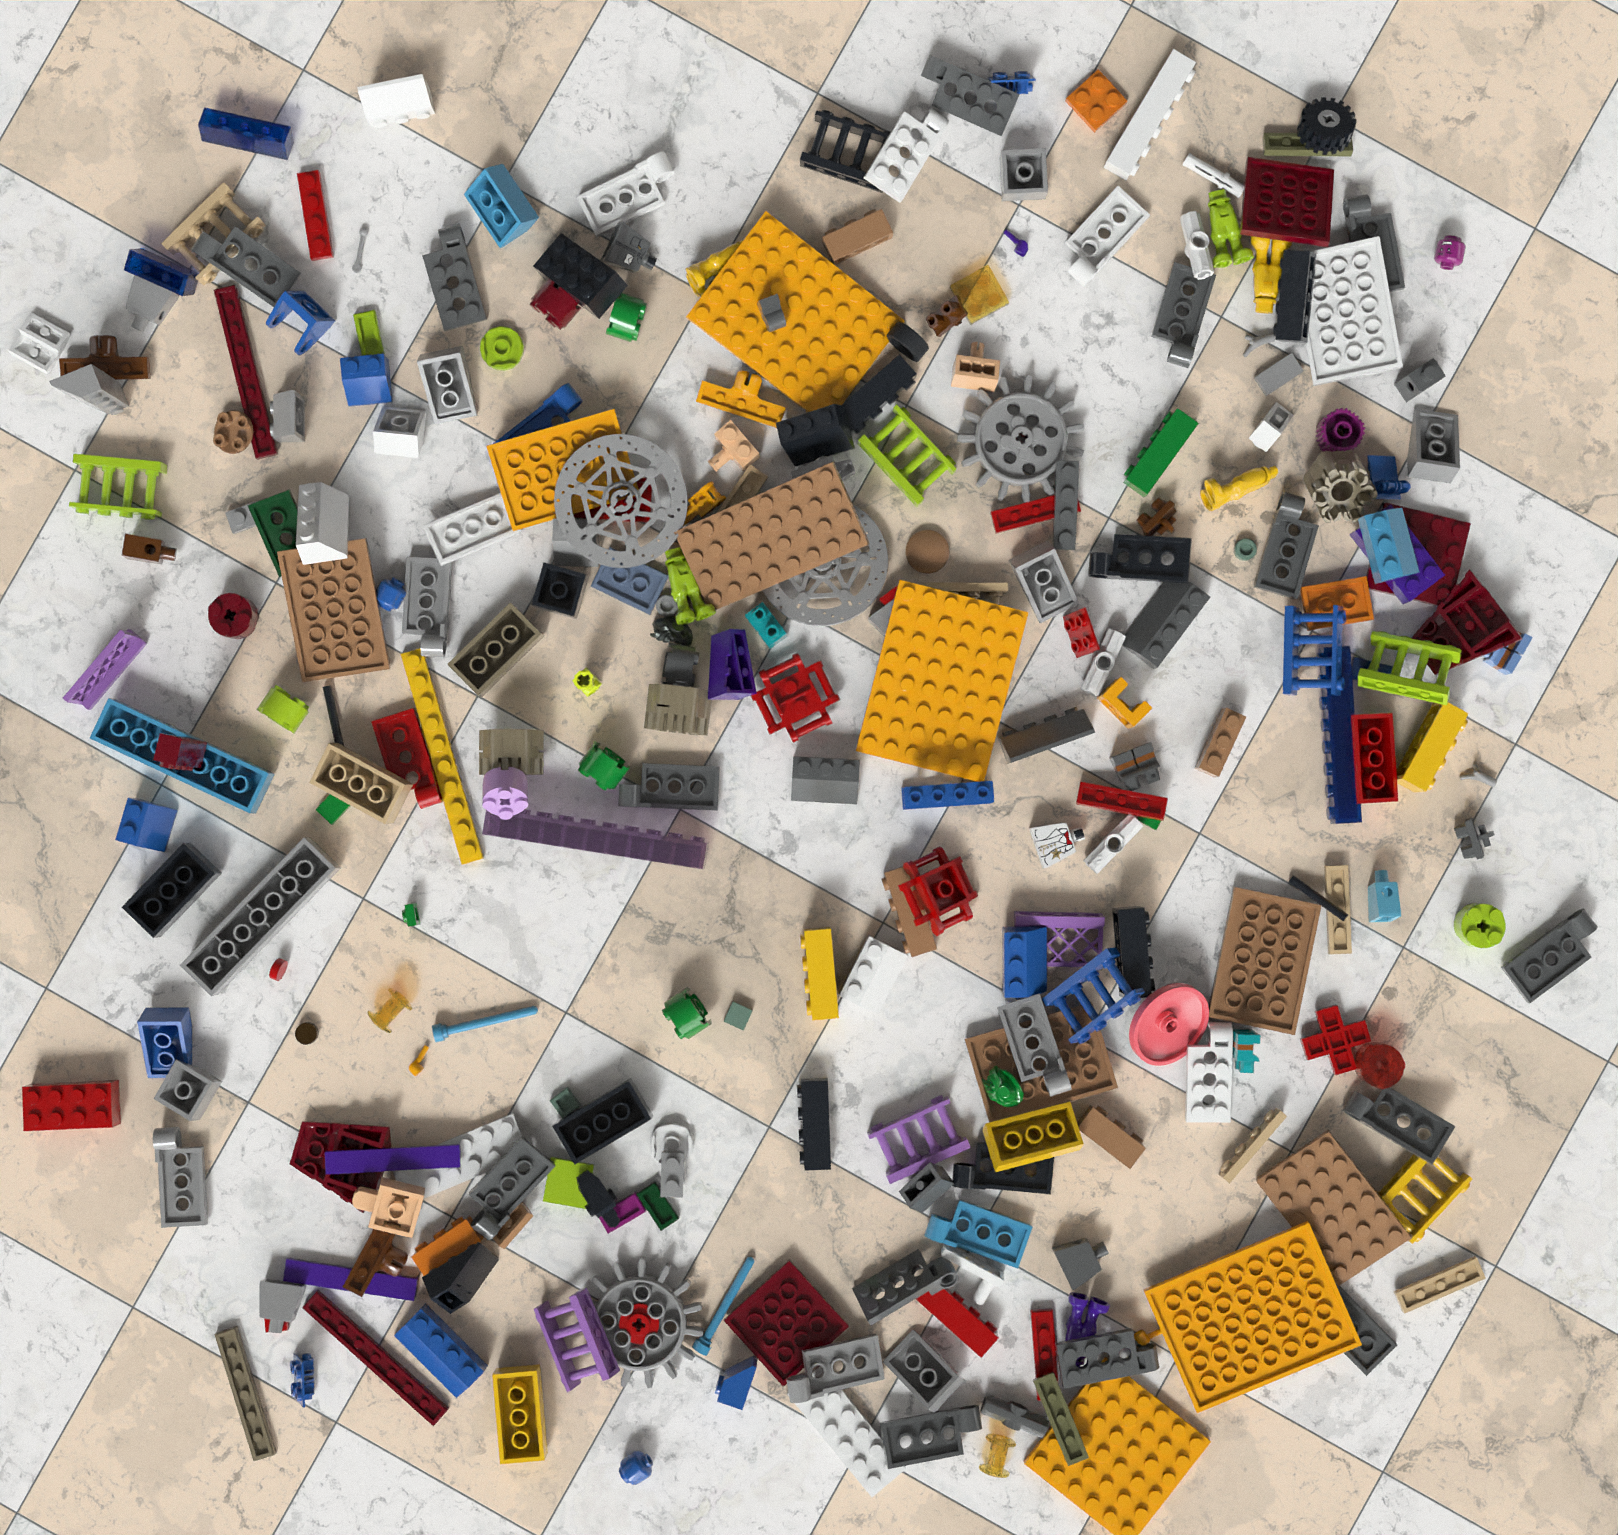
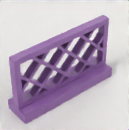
M127 629V631L120 630L64 695L63 699L67 703L83 705L87 710H91L147 643L131 629Z
M1014 911V926H1047V928H1051L1056 933L1047 941V947L1055 954L1047 961V967H1083L1088 962L1082 956L1090 948L1097 955L1102 952L1103 926L1105 924V917L1102 913ZM1067 928H1073L1078 933L1070 942L1061 935ZM1088 929H1098V937L1091 943L1083 935ZM1059 936L1066 945L1057 953L1050 944ZM1082 937L1089 945L1079 953L1072 944ZM1070 947L1077 956L1072 961H1065L1060 955Z

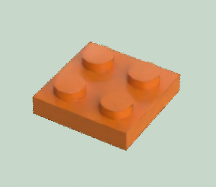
M1099 69L1065 100L1094 133L1128 102Z

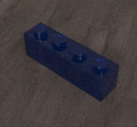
M204 107L198 123L203 142L288 160L294 143L291 126Z

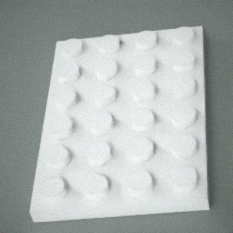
M1377 236L1312 251L1317 255L1306 347L1313 386L1403 368L1380 237Z

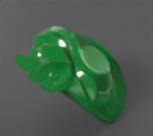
M996 1065L989 1071L987 1080L982 1078V1083L985 1086L984 1089L990 1100L1004 1107H1014L1023 1101L1024 1093L1021 1086L1007 1070L998 1068Z

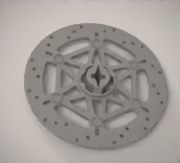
M627 434L602 436L581 446L563 466L554 494L556 518L567 541L587 559L615 568L639 566L662 555L678 537V533L675 535L674 532L682 529L688 504L683 476L672 458L663 449L649 440ZM607 447L610 449V454L607 453ZM625 451L638 454L648 459L650 465L644 469L618 461L616 452ZM598 456H603L605 464L585 483L576 480L586 464ZM658 463H661L659 468L655 467ZM611 467L615 468L620 479L619 482L612 483ZM620 467L637 471L639 475L627 482ZM603 471H606L607 487L592 485V482ZM658 474H662L667 482L671 500L670 508L661 506L654 479ZM645 476L647 480L637 490L633 483ZM568 484L573 485L574 488L568 487ZM649 484L652 487L655 503L641 497ZM621 486L627 487V490H617L611 495L609 500L610 506L607 508L606 500L609 498V491L613 488H621ZM587 491H603L602 499L588 494ZM572 494L579 495L582 499L588 523L583 529L578 527L573 516L571 507ZM628 494L626 500L624 501L626 506L624 507L623 505H620L614 509V506L618 501L616 497L618 496L621 498ZM635 495L636 502H634L632 513L629 515L627 513L622 514L621 516L614 515L616 512L623 513L629 510L633 503L632 496ZM587 499L601 505L594 518H591ZM643 503L655 510L654 513L639 511L640 504ZM605 512L609 519L596 526L595 523L602 513ZM668 514L673 515L674 518L668 517ZM635 516L650 517V520L639 531H636ZM657 519L665 521V526L657 537L645 546L640 547L637 538ZM630 520L631 535L627 534L622 521ZM616 521L622 535L604 531L603 528ZM586 534V538L581 540V537ZM596 534L624 541L626 550L614 551L603 548L592 542V538ZM633 548L635 549V555L632 553Z
M854 506L865 533L868 532L866 536L870 543V551L860 552L857 549L854 552L841 556L856 558V561L842 564L841 557L824 565L813 568V571H806L801 586L797 584L793 577L790 578V582L798 592L795 599L789 598L780 588L779 584L764 589L763 592L767 599L783 615L806 625L831 626L844 623L860 615L877 598L887 575V547L878 526L860 508ZM862 566H870V574L864 587L856 596H853L849 590ZM855 567L848 583H845L840 570ZM837 576L842 588L838 589L830 579ZM810 577L815 579L816 582L810 590L805 591L808 579ZM822 582H825L833 590L832 593H814ZM839 598L842 602L840 606L829 609L807 607L810 599Z

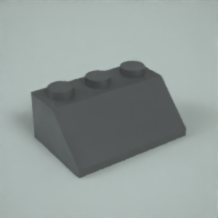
M793 756L791 801L857 805L860 760Z

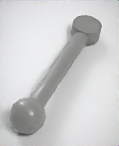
M361 228L359 231L361 237L356 263L352 266V270L355 273L361 272L360 260L364 239L368 234L366 228Z

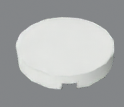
M664 1123L656 1128L651 1136V1154L660 1164L662 1151L684 1152V1163L693 1152V1136L688 1128L680 1123Z

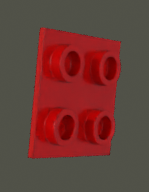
M1086 607L1063 617L1064 628L1068 632L1071 648L1076 658L1094 653L1100 649Z

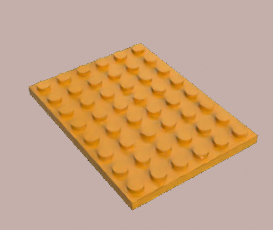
M767 211L764 212L686 316L689 321L806 412L832 404L842 405L889 343L886 335L897 322L904 323L905 321ZM778 294L780 306L786 320V327L769 332L757 303L759 300Z
M899 579L856 751L977 782L984 781L1029 612Z
M1308 1221L1143 1289L1197 1413L1362 1345Z

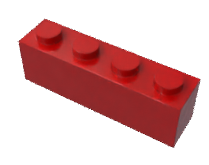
M942 1289L934 1295H931L928 1291L916 1298L921 1305L981 1358L999 1339L996 1332L998 1330L997 1327L989 1320L984 1322L979 1317L981 1313L975 1307L965 1305L963 1303L965 1299L957 1291L952 1293L949 1289Z

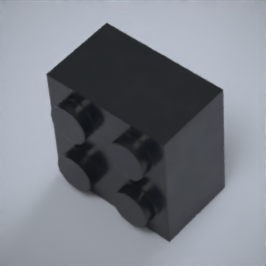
M543 562L531 605L535 608L577 619L589 577L584 573Z

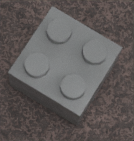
M1046 148L1002 150L999 158L1002 201L1046 199L1048 193Z

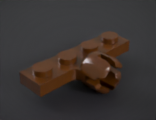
M112 335L91 336L89 338V357L59 358L60 376L92 364L116 380L151 379L149 357L119 356L117 338Z
M373 1229L342 1287L363 1297L374 1274L378 1270H382L393 1277L398 1276L403 1267L392 1262V1260L405 1265L408 1254L392 1244L396 1234Z

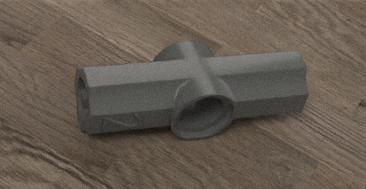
M989 1394L984 1397L980 1413L1001 1421L1006 1427L1016 1431L1021 1429L1041 1438L1046 1434L1049 1419L1029 1411L1025 1406L1014 1401L1007 1402Z

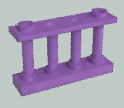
M942 1095L931 1099V1104L885 1125L878 1123L870 1127L871 1131L867 1132L869 1139L877 1138L890 1166L888 1168L889 1171L886 1172V1177L890 1184L922 1170L930 1162L936 1164L971 1148L966 1136L963 1138L958 1136L945 1108V1105L951 1103L948 1096L944 1098ZM936 1109L950 1138V1144L943 1147L937 1144L925 1117V1114ZM917 1119L930 1147L929 1153L924 1156L917 1153L905 1127V1123ZM894 1128H897L910 1157L908 1159L909 1162L902 1166L900 1163H897L884 1134Z
M587 1287L569 1297L570 1302L551 1308L547 1300L534 1308L536 1319L540 1324L561 1376V1382L567 1392L577 1387L581 1383V1378L599 1373L602 1381H605L620 1371ZM574 1310L579 1323L559 1329L555 1316ZM582 1331L587 1344L567 1349L563 1337ZM591 1352L595 1365L576 1370L571 1358Z

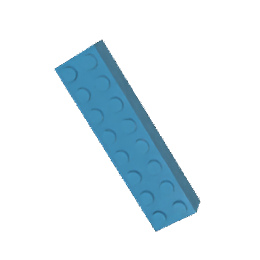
M108 698L90 739L245 812L257 813L275 775L274 773L208 742L201 768L194 767L193 771L161 767L159 761L153 760L160 733L204 740L119 700Z

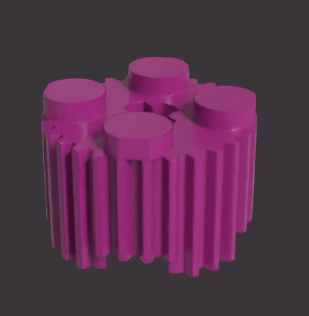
M1340 408L1339 410L1331 411L1323 417L1317 425L1318 429L1315 431L1317 433L1315 437L1318 438L1316 442H1319L1320 450L1322 452H1333L1357 448L1361 443L1360 441L1363 440L1362 436L1365 434L1363 431L1365 430V427H1363L1364 423L1361 422V419H1358L1359 416H1355V412L1351 413V410L1348 411L1347 408L1344 410ZM1338 428L1340 429V432L1343 431L1344 435L1340 436L1337 433Z

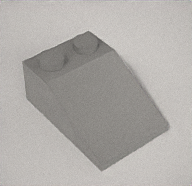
M463 346L420 354L417 364L434 424L477 416L471 378Z
M1415 408L1407 457L1408 477L1451 484L1460 469L1458 415Z
M1049 541L1009 560L1039 623L1079 604L1058 554Z
M914 1329L883 1361L929 1411L934 1413L965 1381Z

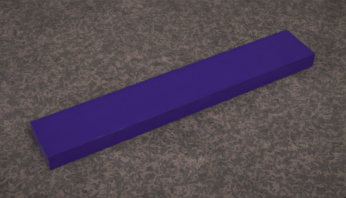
M460 1144L325 1152L326 1174L461 1167Z
M287 1258L283 1281L349 1291L342 1286L352 1267ZM377 1271L364 1294L415 1301L419 1278L404 1275L393 1277L385 1272Z

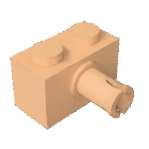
M973 342L970 345V356L956 355L952 367L951 387L973 390L982 389L983 391L994 392L999 380L1000 360L983 358L985 345L980 342L977 349L978 342Z
M730 420L714 434L715 439L722 446V450L707 462L717 472L729 460H734L744 472L750 464L752 465L760 458V454Z

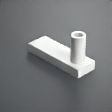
M943 1245L941 1249L942 1257L982 1278L972 1296V1300L979 1305H983L993 1286L1001 1287L1004 1282V1273L957 1247Z

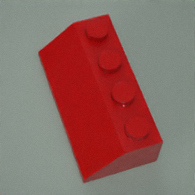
M1393 713L1351 715L1357 804L1399 802Z

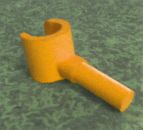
M424 1045L418 1057L409 1065V1071L414 1076H417L424 1069L419 1063L429 1049L426 1045Z
M1141 1329L1134 1334V1339L1137 1343L1146 1345L1150 1342V1339L1162 1334V1332L1158 1329L1146 1334Z

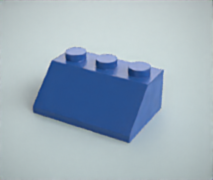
M1047 926L1002 927V989L1004 998H1025L1047 992Z

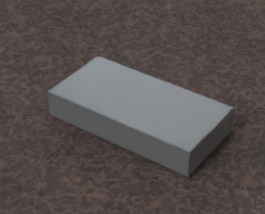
M1291 353L1257 375L1254 380L1265 396H1268L1304 370Z

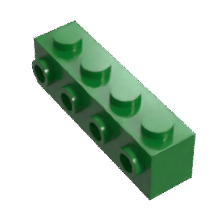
M1178 408L1174 413L1168 412L1162 421L1165 425L1161 431L1155 430L1149 439L1152 443L1148 449L1143 447L1137 455L1139 459L1135 466L1131 464L1124 473V476L1127 478L1123 483L1144 498L1199 424Z

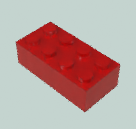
M119 1080L38 1083L22 1087L23 1131L113 1128L121 1124Z

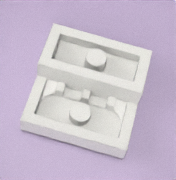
M31 313L19 329L21 334L8 351L12 356L49 375L65 349L70 333Z

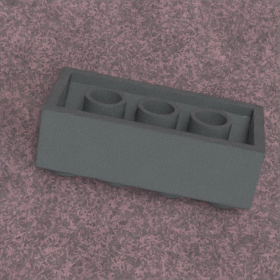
M1189 581L1188 583L1164 582L1125 634L1126 638L1122 646L1151 668H1158L1210 599V596Z
M1077 707L1064 711L1065 715L1057 718L1056 714L1043 718L1045 723L1036 725V722L1024 725L1023 731L1016 733L1015 729L1002 733L1003 738H1000L999 742L1007 764L1095 733L1085 710H1078Z

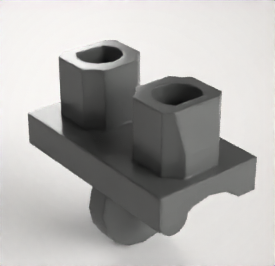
M1473 818L1466 819L1465 823L1454 827L1457 839L1469 836L1472 843L1460 847L1463 858L1476 857L1478 860L1484 858L1480 840L1483 841L1484 847L1491 846L1489 837L1495 834L1494 831L1487 832L1484 824L1478 826L1480 834H1477Z

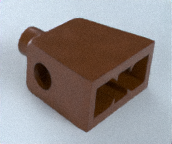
M125 533L122 556L126 559L161 565L163 559L175 561L177 548L166 547L163 540ZM152 547L156 548L154 554H149V550Z

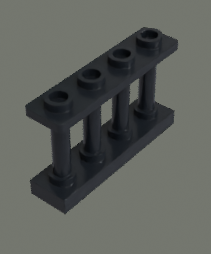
M816 110L815 121L820 124L811 151H808V153L802 152L800 167L883 193L882 190L864 179L867 172L862 171L860 167L869 140L882 143V148L891 131L884 130L882 132L876 130L870 124H857L849 117L839 118L830 111L822 110L820 112ZM831 126L840 129V133L832 157L827 160L821 158L819 152L827 128ZM850 132L861 136L852 165L846 166L841 164L840 158Z

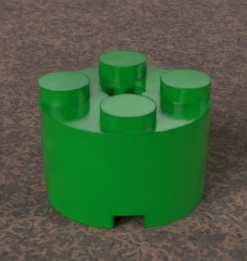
M621 293L614 302L606 334L628 342H632V340L637 341L641 324H638V320H643L647 303H644L643 299Z
M594 742L579 762L580 767L578 771L586 777L591 776L597 780L595 784L605 791L607 789H615L630 769V766H624L626 761L608 747H605L603 750L599 748L600 743Z
M688 987L664 1002L665 1008L662 1009L665 1018L668 1021L672 1020L676 1026L674 1030L680 1039H690L712 1024L711 1019L706 1020L705 1016L708 1014L706 1008L695 993L692 995L688 993L691 990Z

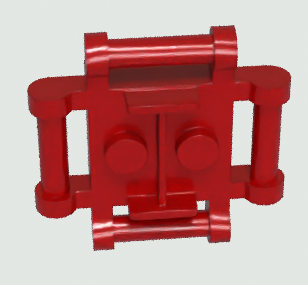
M797 652L792 655V658L766 671L763 669L758 672L766 688L757 691V694L751 695V698L757 703L768 726L767 731L769 735L786 728L794 743L799 740V737L825 724L826 726L833 724L825 708L841 699L838 694H835L822 668L824 665L821 660L805 668ZM797 665L798 672L771 684L769 678ZM815 672L828 699L821 701L809 676L810 673ZM768 694L782 720L777 724L763 698ZM820 712L822 717L795 730L793 729L792 724Z
M940 846L919 859L905 862L903 868L911 879L898 885L915 918L913 920L915 926L930 921L931 930L936 936L962 921L967 922L971 920L973 913L968 902L978 897L977 891L973 890L962 866L963 860L961 856L949 861L944 849ZM935 860L939 862L940 866L920 875L918 868ZM912 886L915 887V890H913V892H912V890H911V888H910V887H912ZM959 907L960 913L941 922L939 916ZM925 909L926 914L922 915L921 910Z

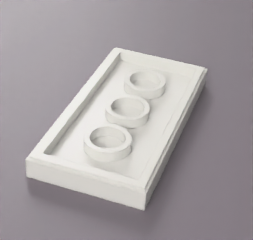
M501 492L423 524V529L441 566L522 532L521 529L512 530Z

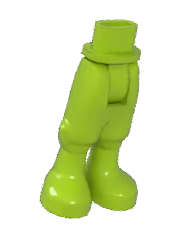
M1221 189L1208 193L1210 199L1208 203L1211 225L1210 237L1216 246V255L1212 258L1213 267L1225 268L1230 266L1232 261L1233 265H1239L1254 258L1253 251L1250 248H1243L1237 216L1230 197H1227L1226 190ZM1226 239L1230 242L1232 257L1227 250Z
M681 547L665 551L667 558L665 564L668 569L671 595L678 606L677 624L685 625L693 622L695 619L700 621L713 616L716 613L715 607L712 604H705L703 602L701 591ZM687 596L691 599L693 611L689 607Z

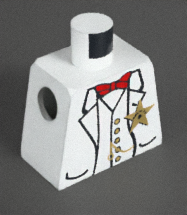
M1067 823L1029 828L1042 868H1048L1075 853L1074 843L1085 839L1081 827L1069 830Z

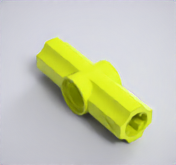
M587 667L579 671L572 680L574 685L587 697L598 691L602 685L599 679Z

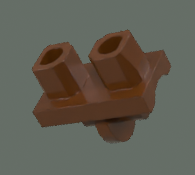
M955 295L949 301H945L936 312L928 315L926 321L929 327L934 330L936 336L941 337L953 326H959L962 323V319L968 315V312L963 307L960 296Z
M1158 497L1151 505L1156 514L1151 518L1144 512L1137 518L1139 526L1143 529L1144 536H1153L1156 532L1160 536L1166 531L1170 534L1175 532L1172 526L1177 521L1173 517L1177 512L1174 508L1175 503L1171 500L1166 502Z

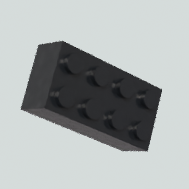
M562 233L533 265L545 280L551 279L554 281L553 286L555 288L561 287L580 306L598 319L602 317L628 286L615 270Z
M183 843L121 908L153 938L161 937L222 872L194 845Z
M1140 906L1112 908L1115 947L1121 954L1116 958L1117 968L1131 989L1143 988L1145 993L1139 997L1147 998L1155 991L1154 978H1150V969H1153V959L1148 954V947H1151V935L1147 934L1146 925L1150 923L1149 913L1145 911L1144 907ZM1118 986L1119 996L1123 998L1125 995Z
M632 1078L557 1121L552 1127L575 1165L653 1118V1114Z

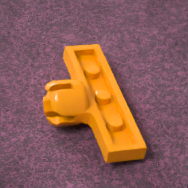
M739 371L731 389L702 380L696 402L777 428L776 423L783 420L786 407L761 400L758 397L762 378L759 375L752 373L749 384L746 385L750 372Z

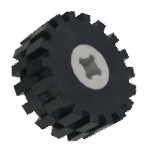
M1321 97L1320 101L1314 99L1312 104L1310 102L1306 104V107L1302 110L1297 127V136L1300 137L1301 144L1306 143L1305 148L1308 150L1313 148V152L1318 154V151H1322V155H1327L1328 152H1331L1333 155L1337 153V150L1342 152L1345 147H1348L1357 120L1354 119V111L1350 112L1351 107L1349 105L1344 107V102L1341 100L1337 103L1335 102L1336 98H1331L1330 101H1327L1326 97Z

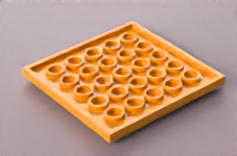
M1105 1357L1101 1362L1107 1361L1108 1358ZM1127 1376L1083 1385L1068 1404L1089 1458L1068 1466L1051 1426L1023 1462L1113 1535H1139L1211 1441L1132 1377Z

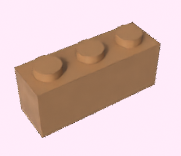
M876 209L865 213L864 217L859 220L851 219L847 221L844 227L838 230L836 228L828 230L824 233L825 236L822 237V243L831 262L837 265L892 239L893 231L883 210L876 211Z
M1227 707L1221 709L1194 769L1214 778L1220 776L1246 716Z
M1090 1105L1077 1122L1079 1130L1131 1169L1146 1149L1142 1145L1144 1140L1134 1132L1131 1135L1125 1132L1126 1126L1117 1119L1112 1122L1106 1117L1109 1113L1099 1105L1096 1108Z

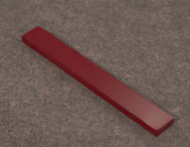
M231 285L215 289L214 294L243 411L250 418L253 425L251 443L255 459L259 460L278 455L275 439L270 434L271 423L237 286Z
M317 1290L302 1307L432 1426L448 1411L449 1407L321 1291Z

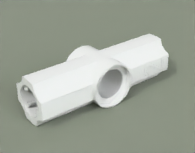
M1196 211L1188 212L1180 217L1186 242L1184 251L1186 256L1190 258L1194 277L1198 278V280L1206 279L1214 273L1208 249L1209 237L1204 233L1200 213Z
M1107 630L1100 649L1093 658L1092 665L1081 686L1082 690L1097 697L1099 696L1126 638L1125 635L1116 630ZM1100 657L1107 658L1109 662L1107 668H1101L1098 665Z
M1128 814L1083 861L1091 870L1098 874L1117 853L1123 850L1124 846L1138 833L1143 825L1133 815ZM1112 837L1116 838L1119 843L1115 850L1110 849L1108 846V841Z

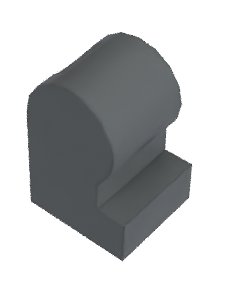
M778 294L758 301L759 311L769 332L786 327V320L780 306Z

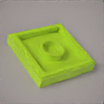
M551 1157L550 1159L555 1163V1167L547 1175L543 1202L586 1209L584 1206L588 1203L578 1189L576 1177L586 1170L593 1174L595 1164L579 1162L574 1165L572 1160Z

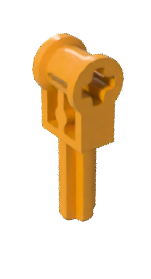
M713 481L704 485L688 499L690 505L687 507L683 527L698 515L701 518L705 517L725 501V495L722 496ZM709 492L712 493V495L715 497V499H713V498L711 497V495L709 494Z

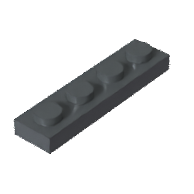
M1056 461L1052 546L1055 550H1075L1079 461Z

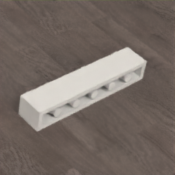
M1173 49L1106 161L1105 169L1124 180H1127L1129 175L1134 176L1140 167V164L1137 163L1141 156L1145 158L1151 148V145L1148 143L1152 137L1155 139L1158 137L1163 128L1160 126V123L1163 119L1168 120L1174 110L1171 107L1174 100L1178 102L1185 91L1182 89L1185 81L1190 83L1196 73L1193 70L1196 64L1195 61Z

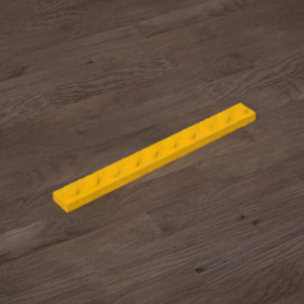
M421 648L402 653L401 658L461 864L464 865L484 859L426 657L421 656Z

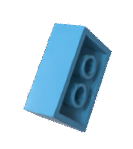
M504 164L485 168L464 193V196L499 248H503L527 232L539 219V216Z
M1402 508L1384 510L1358 519L1375 584L1419 573Z

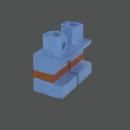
M1519 632L1523 638L1522 640L1484 655L1483 661L1504 675L1512 674L1522 657L1520 655L1524 654L1533 637Z

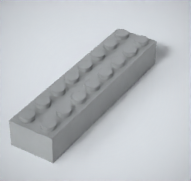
M304 837L180 966L210 996L219 995L341 867L310 837Z

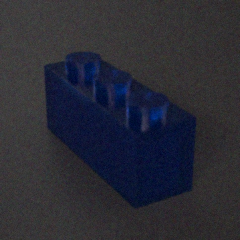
M143 248L129 249L124 271L181 296L195 294L198 280L195 277L199 273Z

